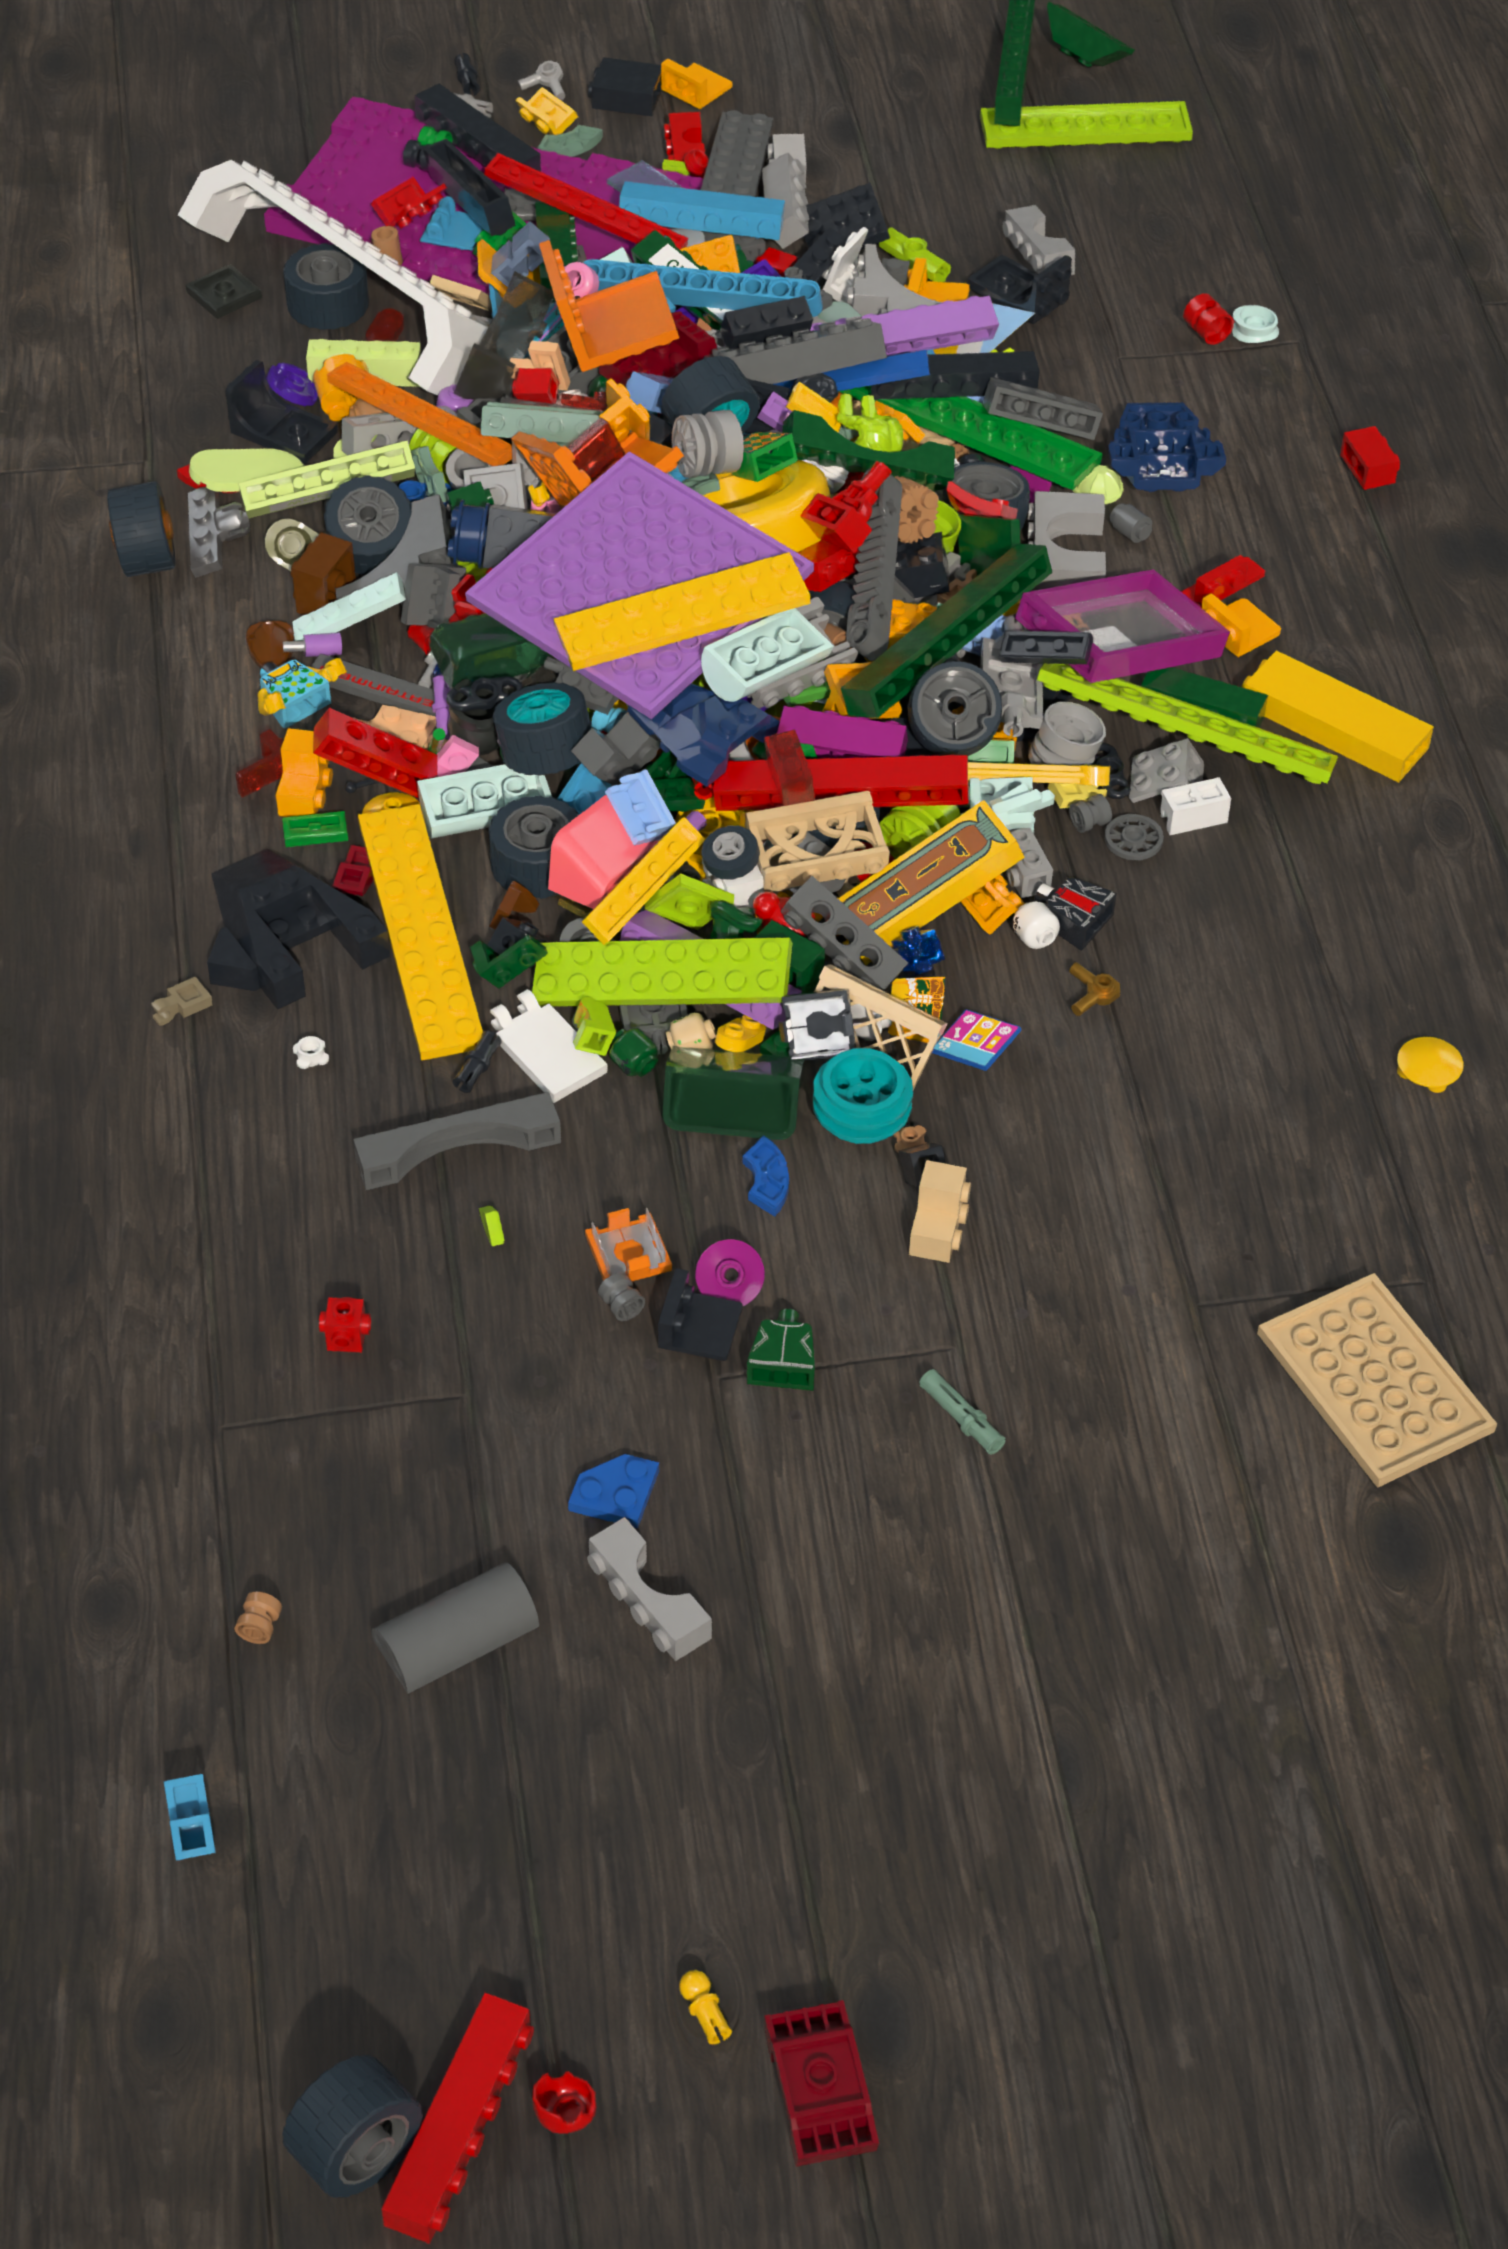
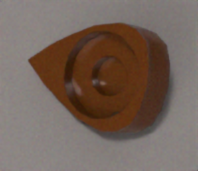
M268 620L253 624L247 630L246 642L249 654L260 668L268 662H272L277 667L286 664L293 655V652L283 651V642L295 641L294 631L287 622Z

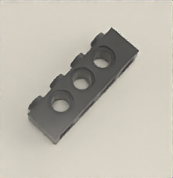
M990 377L982 403L989 414L1092 440L1095 439L1103 415L1102 411L1094 403Z
M813 876L800 887L781 910L785 921L792 928L800 929L808 937V940L814 941L825 948V953L832 958L835 967L883 991L908 964L904 958ZM811 913L821 914L825 922H816L812 918ZM841 934L845 936L849 944H840L835 935ZM860 956L868 957L872 961L873 967L863 965L860 961Z

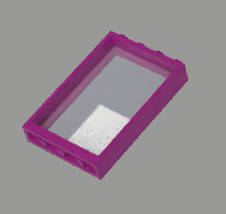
M1154 569L1024 592L1015 617L1029 631L1091 632L1094 640L1088 665L1069 664L1090 683L1221 657L1230 634L1229 630Z

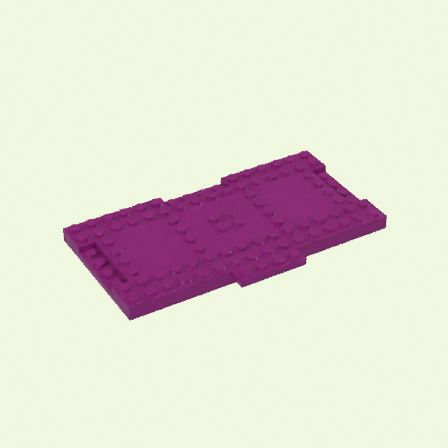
M352 97L331 124L332 134L295 184H286L292 189L293 193L303 196L309 200V204L324 210L328 217L345 225L344 228L354 231L363 237V241L373 244L372 232L379 227L385 226L371 206V202L413 176L425 194L440 186L431 178L428 171L422 170L419 166L412 168L404 165L403 153L407 142L411 139L418 141L421 129L427 126L416 118L415 111L390 106L386 103L365 100L360 97ZM454 145L484 174L486 167ZM533 148L541 154L542 173L618 207L624 181L701 190L704 180L700 177L687 176L653 166L632 163L628 160L615 159L603 154L592 153L588 160H582L578 157H570L556 152ZM489 178L504 194L505 189H513ZM446 191L442 193L443 197H451ZM454 200L455 206H456V211L467 213V212ZM439 202L432 206L433 209L426 215L414 217L413 221L403 229H400L399 226L395 227L399 234L403 258L401 267L404 266L413 271L419 279L431 281L432 275L479 289L487 295L490 294L489 284L485 283L478 274V257L472 253L473 251L421 242L428 223L436 208L439 207ZM280 206L269 207L264 213L266 232L314 244H333ZM574 216L576 244L583 245L587 260H600L624 247L634 263L631 249L637 244ZM537 220L530 221L537 227Z

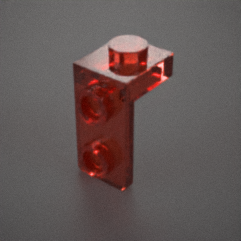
M270 729L260 734L261 750L264 758L236 773L238 794L241 797L258 791L280 779L283 775L281 747L284 739L278 738Z

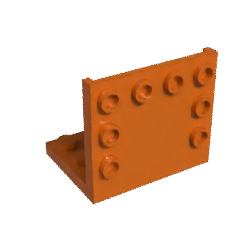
M550 240L539 243L554 297L582 372L605 364H613L619 359L630 355H638L647 349L659 345H667L673 340L679 339L657 271L576 299L559 249L553 250Z
M520 431L511 438L561 508L568 505L629 451L665 473L675 469L678 465L677 461L684 456L678 446L670 448L638 437L632 431L587 471H584L582 469L578 470L573 463L575 456L565 445L559 446L554 441L551 443L544 438H537L534 434L529 435Z

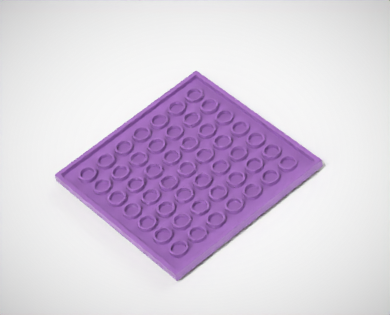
M629 451L465 592L467 602L572 668L555 629L554 618L787 552L791 553L803 581L814 572V563ZM762 618L576 671L652 719L703 673L701 657L705 646L757 623Z

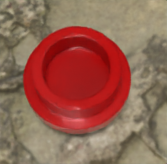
M700 149L689 150L684 156L685 166L689 172L699 176L706 172L709 160Z

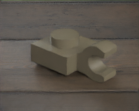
M193 977L168 988L166 998H160L151 1003L157 1012L152 1015L153 1019L159 1026L169 1023L178 1012L185 1018L212 1006V996L200 981Z

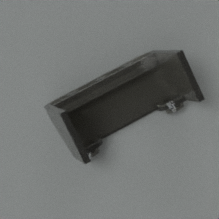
M516 271L514 272L497 314L480 344L474 343L454 395L462 399L502 398L504 393L507 395L511 394L513 381L516 380L512 378L516 364L510 362V359H524L531 341H534L535 337L541 339L548 323L544 322V319L554 297L552 290Z

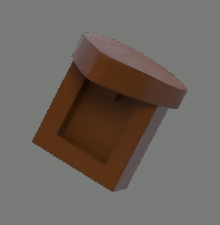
M512 881L489 927L496 930L501 919L508 918L511 911L520 913L536 912L539 902L529 890L516 881Z

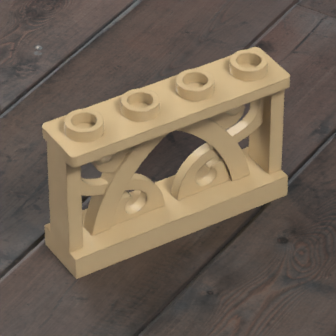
M870 791L746 813L745 828L749 829L756 837L760 849L757 866L763 876L764 892L784 891L788 888L802 886L811 876L819 882L834 879L843 880L850 876L866 873L875 874L883 870L888 865L890 852L888 846H886L872 805L873 800ZM865 821L868 831L856 830V822ZM818 829L822 834L839 840L826 855H815L797 847L805 839L807 831ZM799 833L797 836L792 838V834ZM763 839H769L774 845L766 852L762 844ZM853 839L866 840L872 844L873 848L865 850L863 843ZM782 852L783 854L780 856L778 863L780 866L772 867L769 863L770 859Z

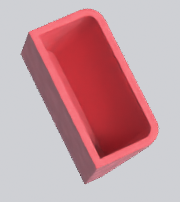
M604 795L556 834L551 846L548 889L594 909L659 840L634 846L607 795Z

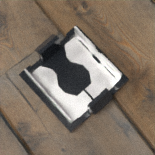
M849 989L792 994L782 997L786 1019L779 1021L781 1042H789L790 1062L832 1058L841 1052L856 1048Z

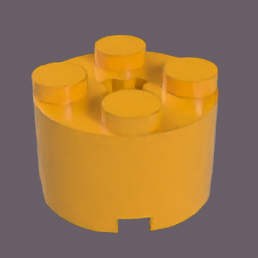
M340 354L330 357L323 362L324 366L319 372L318 369L314 372L313 381L321 407L332 421H340L345 416H349L350 407L354 406L359 398L328 383L327 374L346 361L369 372L366 362L362 359L361 361L355 359L354 355Z

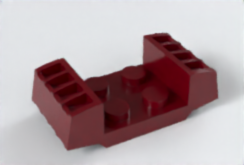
M677 311L671 313L679 339L673 340L667 345H659L647 349L641 354L619 359L613 364L599 366V374L603 375L607 380L611 378L617 385L621 383L625 388L633 371L675 378L686 367L688 368L693 363L703 360L706 355H711L712 349L717 348V345L712 335L700 328L682 312Z
M844 2001L820 2004L819 2006L805 2007L794 2011H784L783 2013L764 2015L767 2047L771 2063L775 2062L790 2124V2145L796 2167L877 2151L879 2139L873 2118L871 2101Z

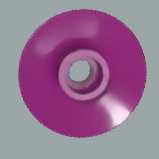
M727 1239L712 1244L703 1252L696 1266V1282L702 1295L741 1302L743 1306L749 1304L758 1296L764 1284L765 1268L760 1255L753 1247L739 1240ZM729 1269L737 1270L738 1277L735 1281L730 1282L726 1279V1272Z

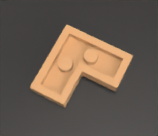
M531 341L528 348L531 359H510L508 369L512 381L517 380L519 368H552L559 382L558 390H568L570 379L558 343Z

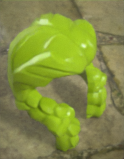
M851 394L840 395L837 421L847 429L858 431L859 437L855 441L856 444L877 451H902L903 428L901 423L895 417L878 415L874 396L866 395L861 397L862 416L853 415Z

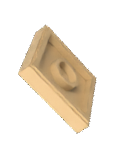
M432 275L430 284L437 291L446 294L453 300L493 312L490 297L483 291Z

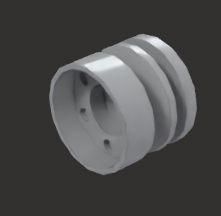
M731 410L711 411L705 415L699 413L680 415L675 419L672 429V448L678 446L684 455L677 461V467L684 477L708 476L711 472L713 474L732 473L740 468L744 453L743 435L738 419Z
M1057 702L1050 705L1045 711L1041 728L1034 736V740L1030 745L1028 758L1031 764L1092 765L1095 755L1106 736V727L1102 719L1087 707L1073 702Z

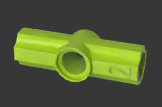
M892 227L888 229L890 239L880 242V248L899 260L910 261L909 269H913L916 258H927V278L933 282H945L951 272V265L928 251L925 240L916 237L908 238Z

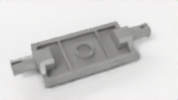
M1008 616L1005 619V631H1023V625L1016 620V623H1014V616ZM1004 633L995 640L983 638L980 668L991 676L1000 692L1002 700L1000 722H1004V733L1010 736V729H1012L1013 737H1019L1023 733V728L1040 729L1043 721V682L1038 681L1037 677L1040 668L1043 666L1042 663H1003L999 659V653Z

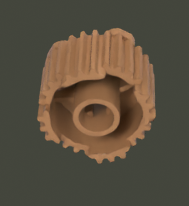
M895 476L902 484L898 541L911 544L913 541L918 542V539H923V537H931L936 529L934 520H937L935 515L938 513L936 510L938 507V496L924 485L903 476Z

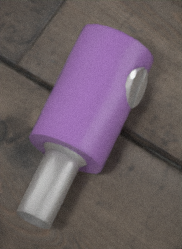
M341 634L303 635V641L283 642V651H304L305 657H315L320 654L330 657L342 655Z

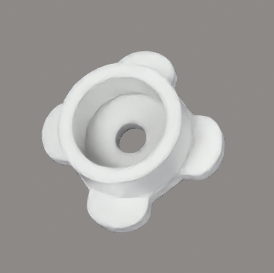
M308 1036L293 1046V1053L298 1056L297 1066L306 1069L318 1064L325 1065L329 1061V1055L324 1052L325 1042L317 1037Z

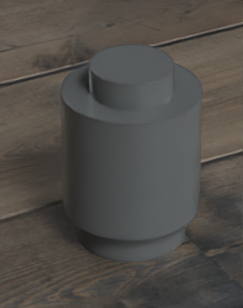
M1121 503L1117 505L1110 515V522L1113 524L1114 529L1134 543L1147 539L1152 532V519L1131 504Z

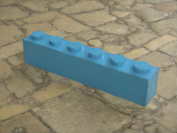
M624 181L619 207L664 227L780 240L785 200Z

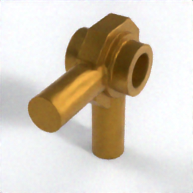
M1077 962L1071 966L1069 973L1087 985V994L1071 1006L1075 1015H1082L1095 1004L1110 1005L1120 997V983L1108 974L1095 976Z

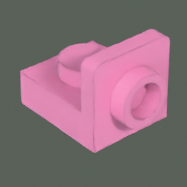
M452 735L440 752L437 753L438 777L466 772L479 756V747Z

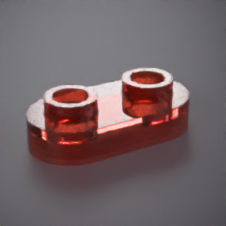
M387 308L379 312L366 332V341L396 342L404 329L403 314L393 308Z

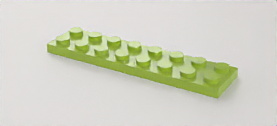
M1185 101L1022 107L1020 126L994 124L995 108H981L980 113L986 148L996 149L1003 147L1026 148L1029 146L1052 147L1054 145L1078 146L1080 144L1104 145L1106 143L1181 142L1192 140L1193 133Z
M790 938L609 941L605 945L600 941L541 943L546 947L548 954L536 962L532 993L540 1007H544L547 1004L551 1006H578L581 999L586 996L603 1002L606 1006L782 1003V997L787 995L793 943Z

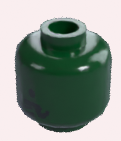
M632 1028L628 1031L621 1029L615 1034L609 1055L610 1059L624 1074L630 1077L636 1075L643 1077L656 1066L658 1062L656 1057L658 1047L641 1029Z

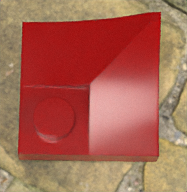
M948 481V497L957 512L1016 519L1018 509L1010 507V501L992 499V502L966 491L954 482Z

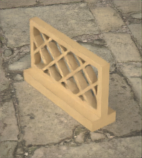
M831 964L824 966L814 992L824 991L825 987L831 990L849 989V997L853 1001L850 1002L851 1006L860 1004L866 1007L870 1021L853 1026L856 1048L861 1047L855 1029L870 1024L872 1025L877 1043L863 1048L872 1049L879 1046L880 1051L887 1054L884 1044L901 1039L907 1058L898 1060V1062L901 1064L908 1061L912 1072L911 1079L914 1090L939 1037L943 1034L948 1023ZM873 1011L882 1015V1017L875 1019ZM888 1018L895 1022L899 1036L883 1041L876 1022ZM902 1026L911 1030V1032L904 1034ZM919 1034L929 1039L924 1052L911 1055L906 1037ZM921 1057L917 1066H915L913 1059Z

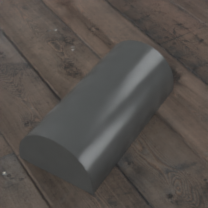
M504 1562L373 1628L372 1639L407 1694L538 1628L539 1620L533 1600L521 1577L509 1563Z

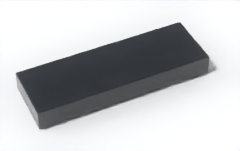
M1005 631L999 659L1003 663L1088 665L1094 637L1091 632Z

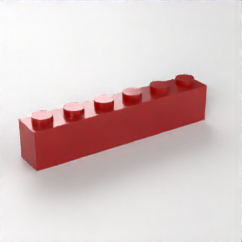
M484 1993L381 2209L385 2227L428 2244L431 2243L436 2231H443L450 2214V2207L447 2206L453 2193L459 2195L465 2184L468 2173L465 2167L470 2156L474 2158L478 2156L485 2135L482 2133L487 2120L493 2121L499 2111L501 2097L498 2096L504 2084L509 2086L514 2079L518 2067V2062L515 2061L520 2049L526 2050L531 2042L534 2027L530 2025V2012L528 2008Z

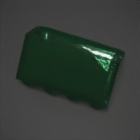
M486 613L471 615L453 623H442L434 629L430 636L431 651L449 690L465 679L473 682L480 678L515 677L544 669V662L548 656L556 659Z
M673 1046L665 1069L664 1122L668 1127L677 1131L761 1138L764 1135L766 1138L773 1140L787 1139L794 1133L797 1124L804 1058L791 1059L792 1057Z

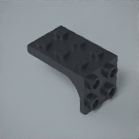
M1002 254L967 278V284L969 289L983 297L990 296L991 301L998 305L1034 312L1035 314L1027 320L1034 325L1068 300L1070 295L1069 284L1072 274V258L1065 255L1037 274Z
M255 360L233 382L229 383L226 388L228 418L232 434L268 449L288 452L304 464L338 433L337 423L292 406L280 399L267 382L263 361Z

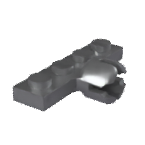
M201 487L188 493L190 566L195 578L223 569L222 543L225 540L231 541L246 536L250 532L248 515L246 512L239 510L243 506L238 502H233L220 507L219 492L209 490L206 487Z

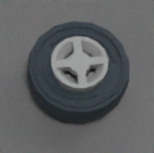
M741 826L719 828L711 833L703 843L702 857L704 865L713 876L720 879L733 880L743 877L751 872L759 861L760 849L756 837L749 829Z

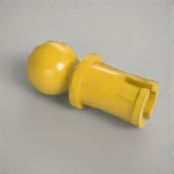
M691 1970L686 1972L681 1978L679 1984L680 1993L686 2000L693 2002L689 2007V2012L697 2017L708 2043L712 2045L718 2044L720 2040L714 2027H718L724 2040L732 2034V2030L718 2006V1995L709 1994L711 1984L708 1976L701 1971Z

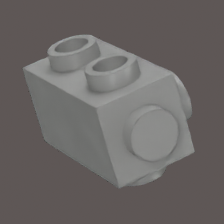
M1031 828L1010 830L1025 857L1006 870L1011 887L1017 889L1021 898L1036 895L1038 888L1043 883L1051 887L1053 868Z

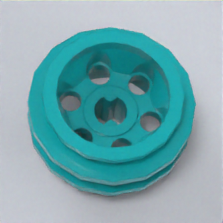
M854 1048L841 1052L823 1064L814 1079L813 1111L820 1124L842 1140L855 1144H871L887 1139L906 1125L912 1112V1079L903 1065L884 1052L871 1048Z

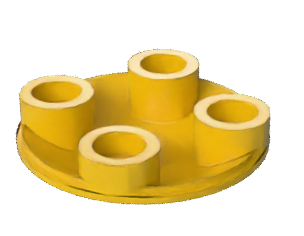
M1418 1037L1406 1042L1400 1048L1397 1057V1072L1400 1077L1409 1079L1415 1084L1428 1087L1430 1091L1435 1093L1445 1091L1447 1086L1454 1083L1463 1071V1059L1459 1051L1450 1043L1434 1037Z

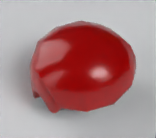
M569 2071L558 2078H552L546 2073L533 2086L534 2112L541 2125L551 2132L558 2134L572 2133L584 2129L596 2114V2093L588 2081L573 2076Z

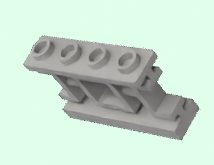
M819 597L810 599L811 604L797 607L796 609L833 645L831 653L825 660L816 662L748 695V698H753L751 704L757 708L764 706L769 708L780 699L787 697L788 694L790 697H795L808 687L813 685L818 687L827 681L824 674L827 665L854 663L858 655L855 647L849 649L850 644L847 641L834 646L823 631L830 618L827 614H822L825 605Z

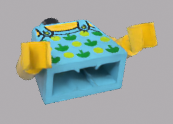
M341 658L327 662L324 669L308 667L297 660H291L280 667H277L272 662L266 663L260 670L261 690L257 695L259 712L264 716L273 714L280 725L286 729L331 704L329 682H335L339 675L347 673Z

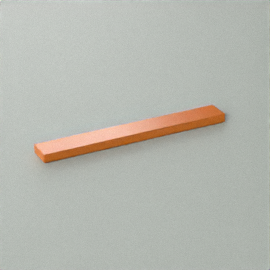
M347 361L327 374L328 383L492 466H501L512 460V444L498 437L481 435L480 428Z

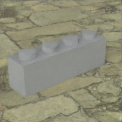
M788 152L762 169L764 198L785 200L783 228L780 240H775L782 249L809 233V215L806 206L808 200L805 195L806 183L803 174L805 169L798 159L794 160Z

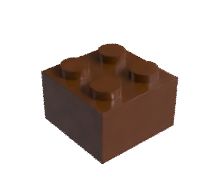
M321 532L313 542L309 543L300 559L293 563L291 576L293 577V597L296 602L297 613L306 615L331 602L337 601L335 589L356 581L352 542Z

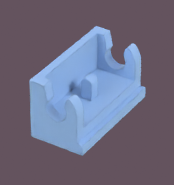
M642 770L639 773L621 777L619 779L621 784L609 787L605 793L633 845L660 840L676 823L648 771Z

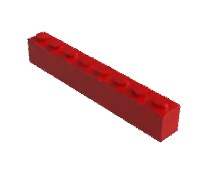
M968 755L789 760L762 759L756 761L729 760L726 772L716 779L713 784L716 811L765 810L864 791H870L873 807L968 805Z

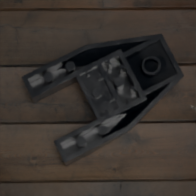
M268 849L211 874L224 927L228 928L257 966L260 988L277 1010L306 997L303 970L289 954L288 949L330 930L362 970L390 957L388 930L371 910Z

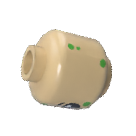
M692 1013L672 1021L670 1031L666 1032L673 1055H680L684 1060H690L710 1052L713 1048L712 1039L716 1038L717 1035L711 1019L705 1021L699 1013Z

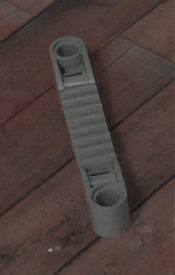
M869 468V469L865 472V474L863 475L862 479H863V478L866 476V474L871 470V468ZM889 475L875 492L879 499L872 506V514L867 522L872 531L866 537L864 543L858 547L861 553L857 554L856 558L860 564L855 565V568L859 574L854 575V579L858 584L853 586L857 595L852 596L855 603L849 607L846 641L850 644L851 648L855 647L859 654L870 661H874L887 650L889 644L902 500V484L893 475Z

